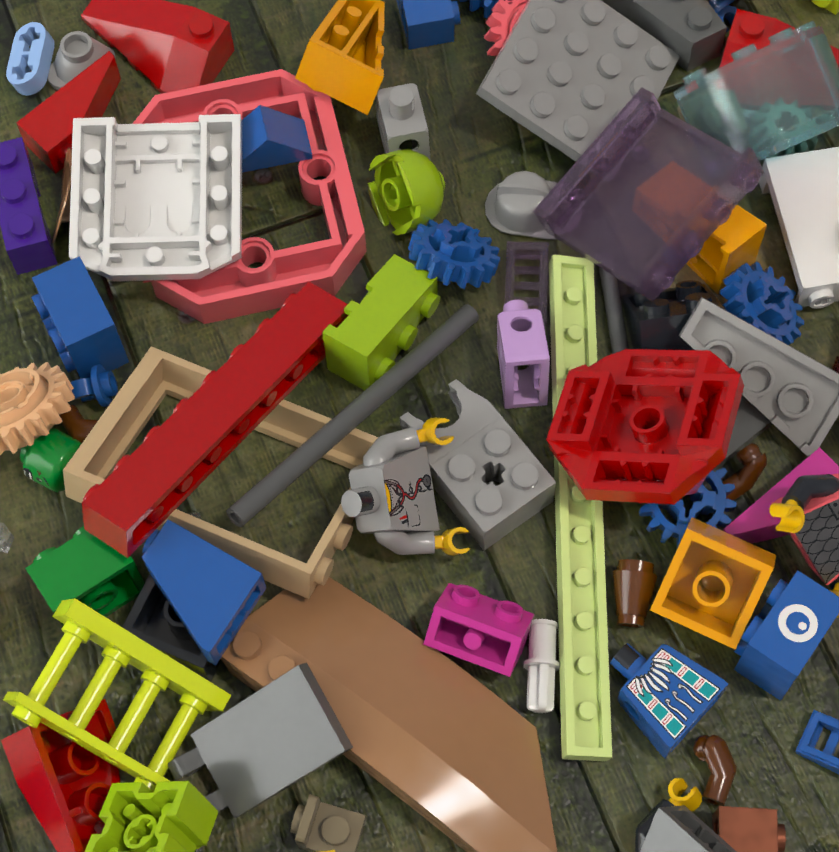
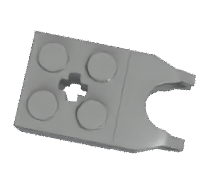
M455 379L448 384L450 388L448 394L456 406L459 419L451 426L435 429L437 438L450 435L454 436V439L447 445L431 444L426 441L420 443V447L427 446L433 488L463 526L469 530V533L483 551H485L554 501L556 481L487 399L467 389L465 385ZM409 412L400 417L402 430L410 427H415L416 430L423 428L425 423L412 416ZM493 481L500 483V485L495 486Z

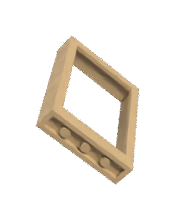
M151 346L63 469L66 497L82 503L87 491L95 484L100 485L113 472L118 461L125 456L164 397L169 395L179 400L186 397L190 398L201 387L204 378L212 370ZM283 399L254 430L299 448L327 424L331 418ZM355 428L322 458L352 469L363 464V456L378 437ZM340 504L307 563L177 509L157 529L161 530L169 519L261 572L265 581L309 599L317 584L325 585L334 565L332 557L337 549L343 551L346 548L353 531L351 523L355 517L346 515Z

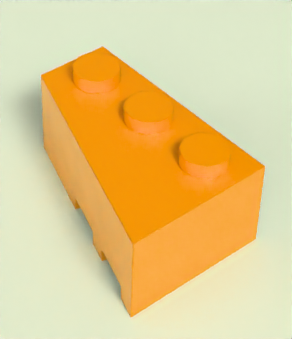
M338 0L309 39L295 79L307 84L314 91L322 92L368 115L384 78L381 60L384 56L382 36L384 33L385 2L381 0Z
M672 163L636 192L633 212L717 294L726 287L723 280L745 263H748L749 266L755 263L767 224L675 163Z

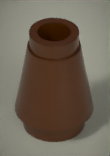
M633 559L618 561V568L613 571L616 615L618 616L617 625L632 628L644 627L658 577L656 574H653V563Z

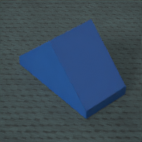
M259 105L242 120V173L313 159L303 119Z

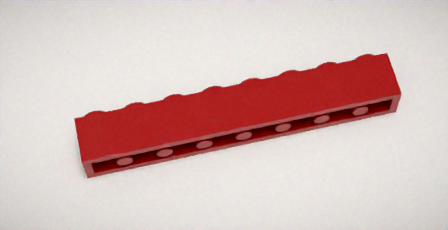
M308 282L297 294H290L284 301L282 308L271 319H264L258 326L256 333L245 344L236 346L230 354L228 361L217 371H211L204 378L201 387L190 398H183L176 405L173 414L161 426L153 427L146 435L143 443L131 455L123 456L116 464L113 472L100 485L95 484L87 491L82 501L84 529L128 558L326 357L322 332L329 324L336 328L339 327L349 316L344 313V308L348 304L311 282Z

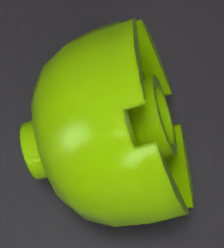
M409 149L385 153L373 159L369 171L375 170V181L368 183V191L372 207L383 226H387L391 222L392 226L396 229L392 232L395 235L416 231L419 224L427 226L428 221L433 220L440 212L444 198L445 181L437 167L426 155Z

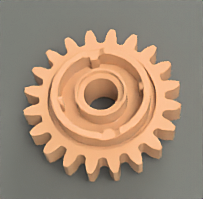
M45 362L37 368L35 363H31L27 368L19 369V367H15L14 370L0 374V455L4 451L10 450L13 454L19 448L27 445L32 446L36 438L41 435L47 436L50 434L49 430L55 424H61L62 419L59 414L71 410L68 402L75 399L72 392L74 388L65 372H62L58 365L51 368L49 363Z

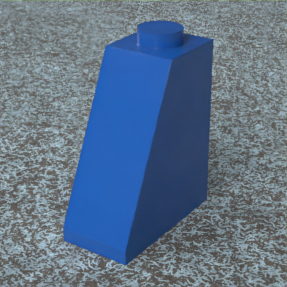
M168 519L161 530L156 529L147 538L143 546L144 554L142 559L148 572L207 661L216 666L266 590V584L261 572Z

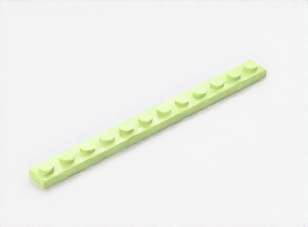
M553 255L549 261L553 417L569 370L584 364L589 367L597 362L594 259ZM554 455L562 759L607 762L612 758L603 501L587 500Z

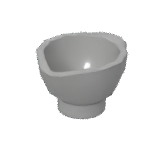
M70 32L62 38L55 61L50 65L48 74L49 84L54 89L59 90L108 51L114 56L115 52L84 32Z

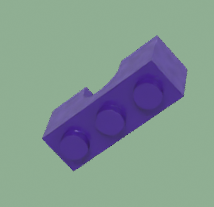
M22 137L0 142V227L6 252L17 275L58 264L54 247L51 243L50 231L39 201L41 194L33 162Z

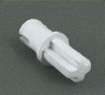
M548 619L532 620L529 631L528 659L524 661V668L528 670L526 707L535 713H548L553 710L555 671H558L560 668V663L556 661L558 623Z

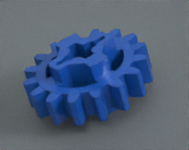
M443 219L441 224L433 220H429L427 226L419 224L416 231H413L408 250H410L408 258L417 261L415 265L417 270H428V278L438 277V281L443 282V285L446 286L451 281L456 282L463 289H465L466 283H470L476 288L480 287L482 281L490 283L492 276H495L500 257L497 256L499 248L490 246L492 242L490 237L481 238L478 236L480 230L477 228L473 229L462 222L457 226H453L447 219Z
M755 262L751 266L745 263L723 280L726 287L720 290V294L728 300L723 304L726 311L787 345L794 343V340L801 336L798 328L804 325V320L797 313L802 310V305L793 302L796 292L790 290L787 285L784 286L786 279L783 276L779 279L774 277L772 267L769 266L762 270L759 262Z
M725 468L719 469L716 472L712 470L707 475L705 481L711 486L713 491L707 490L702 484L695 494H690V500L694 501L686 516L685 508L683 507L684 503L681 499L675 505L648 503L639 509V516H651L652 518L646 528L647 531L652 532L659 528L663 531L660 542L665 544L672 536L677 538L678 548L691 517L696 518L700 514L709 515V513H712V518L706 524L717 528L716 525L726 528L732 520L724 512L734 511L737 504L733 500L726 499V496L735 489L734 484H723L721 481L727 470ZM660 509L667 510L674 519V524L663 516Z

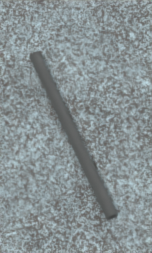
M468 304L463 305L226 510L229 519L236 526L243 527L479 320L477 311Z

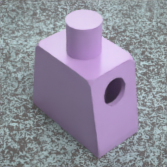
M511 300L504 304L503 312L497 315V351L505 409L547 405L550 356L542 313L538 309H528L527 302L523 300ZM529 365V367L524 370H518L517 366Z

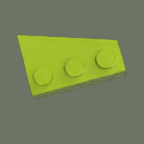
M394 254L366 284L368 293L361 303L358 304L351 300L344 308V313L349 316L339 327L336 328L329 324L322 332L328 370L363 390L370 387L395 365L394 359L401 349L407 351L411 347L417 336V326L424 317L430 318L437 309L440 302L438 277L428 278L429 272L417 270L414 264Z

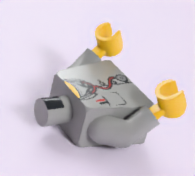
M430 418L423 424L422 429L416 430L415 427H410L378 437L363 456V464L350 470L349 481L351 490L345 491L342 495L341 506L343 511L349 517H355L357 529L360 533L374 534L378 543L398 555L434 554L435 549H442L447 555L453 556L470 550V548L457 549L452 543L454 534L469 533V530L466 528L457 527L446 530L442 535L434 536V531H438L440 528L427 446L420 447V443L426 441L437 445L451 443L454 436L448 435L437 438L435 435L437 425L449 422V419Z

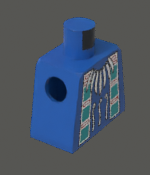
M626 643L610 662L617 671L628 679L619 692L617 698L619 704L665 759L721 698L728 686L724 679L666 644H662L647 660L629 643Z

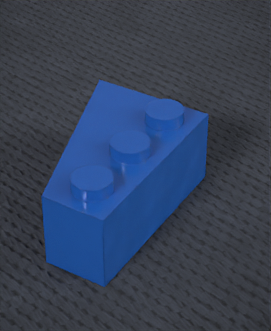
M396 0L409 50L454 42V25L460 24V12L457 1Z

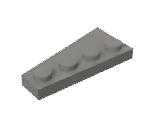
M701 297L680 332V337L694 350H710L729 368L732 367L739 372L744 383L742 395L809 457L820 447L839 415V373Z

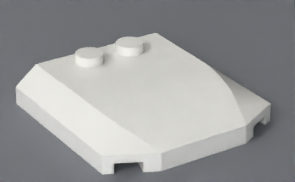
M241 114L199 115V122L118 124L115 117L73 118L69 258L72 260L80 256L86 269L112 281L201 279L241 259Z

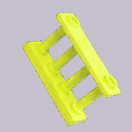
M75 598L62 600L52 616L64 624L61 629L64 635L28 696L21 692H7L3 701L15 707L11 715L34 728H37L41 722L136 778L134 782H143L154 792L157 782L170 781L164 777L169 768L168 763L174 759L197 715H203L205 711L223 712L231 694ZM88 640H91L104 648L101 653L104 659L70 718L67 720L44 705L80 644H86ZM129 663L143 672L140 677L143 683L107 744L85 731L119 669L121 667L126 668ZM168 687L181 695L179 703L182 706L148 767L124 753L159 691L165 692Z

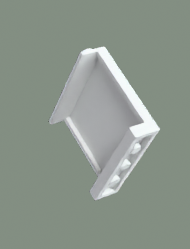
M839 147L765 158L759 177V184L762 194L770 193L799 290L794 303H798L802 307L810 306L811 308L818 309L839 301Z

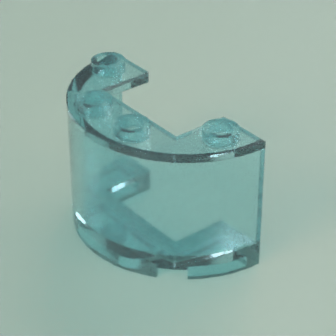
M811 21L792 30V27L769 37L768 40L771 44L757 50L755 43L732 53L731 56L734 61L710 73H707L706 68H703L682 78L685 86L673 93L711 182L839 126V65L822 26L816 27L815 22Z

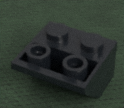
M695 280L681 281L676 284L675 288L661 290L654 286L640 287L635 289L633 294L622 295L633 349L694 350L679 334L700 298L703 297L725 310L726 308L705 283L701 284V282Z

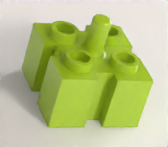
M189 781L157 782L154 792L143 782L112 783L99 818L105 822V826L101 834L91 835L85 852H195V850L202 846H207L219 811Z

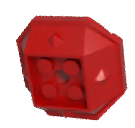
M624 349L603 357L589 367L584 364L569 370L546 441L552 453L587 500L675 505L683 496L695 494L707 475L726 458L744 383L739 372L732 367L729 368L710 350Z

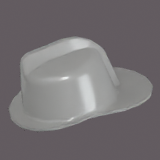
M529 171L515 172L507 176L503 182L497 184L489 192L485 202L486 217L490 224L500 232L511 235L546 240L562 239L571 235L580 226L583 218L582 203L575 192L565 185L547 181L538 174Z

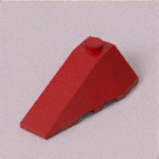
M91 0L81 14L82 20L107 44L119 50L128 59V63L136 71L140 70L151 80L152 86L161 94L213 83L235 51L230 23L193 6L165 0Z

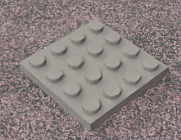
M528 0L479 86L476 95L610 184L620 173L680 56L601 0Z

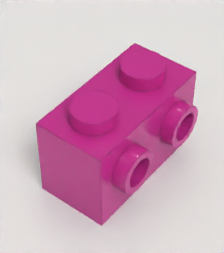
M448 583L434 606L423 645L510 677L523 652L534 614L523 610L517 603L506 600L498 601L484 596L471 586Z

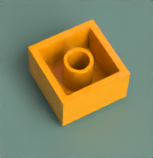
M691 517L650 611L736 650L774 569L776 555Z

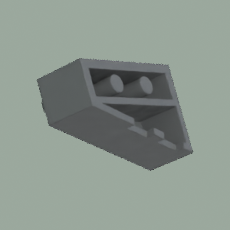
M601 0L675 51L680 56L676 64L687 72L721 55L727 26L707 0Z

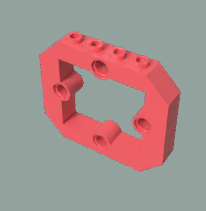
M283 69L157 94L132 123L199 122V115L241 114L243 120L259 105L303 119L305 122L313 159L303 160L298 164L301 192L304 199L310 204L322 206L329 239L274 251L272 245L267 240L260 237H249L242 240L241 259L201 279L143 281V283H152L157 298L203 324L282 308L286 298L292 293L297 294L308 282L335 296L367 252L365 231L331 97L322 92L312 90L307 84L295 79V75ZM318 176L327 177V178L322 179V180H315V179H314V178H316V177H318ZM253 263H263V265L258 268L248 267L250 264Z

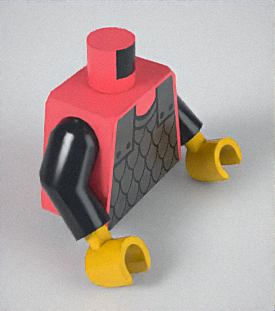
M839 474L803 475L796 479L784 497L771 503L769 508L772 517H779L781 519L780 523L776 526V531L788 532L809 568L826 585L830 584L833 590L829 591L839 596Z

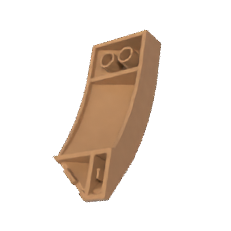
M330 577L325 585L317 584L309 599L284 589L247 617L220 658L229 672L257 692L297 665L307 663L353 746L352 749L343 753V755L452 839L457 846L466 852H558L536 727L438 650L423 645V639Z

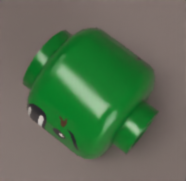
M51 428L49 430L50 434L39 436L34 440L32 446L22 447L20 461L23 463L22 467L26 477L54 492H61L65 490L63 469L82 443L55 428Z

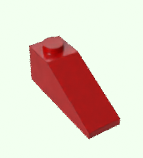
M110 51L16 122L25 145L55 174L64 168L66 152L68 148L72 149L73 118L103 117L121 80L115 56Z

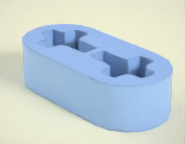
M38 22L27 23L16 32L6 70V77L18 93L26 96L39 92L45 86L54 51V39L46 28Z

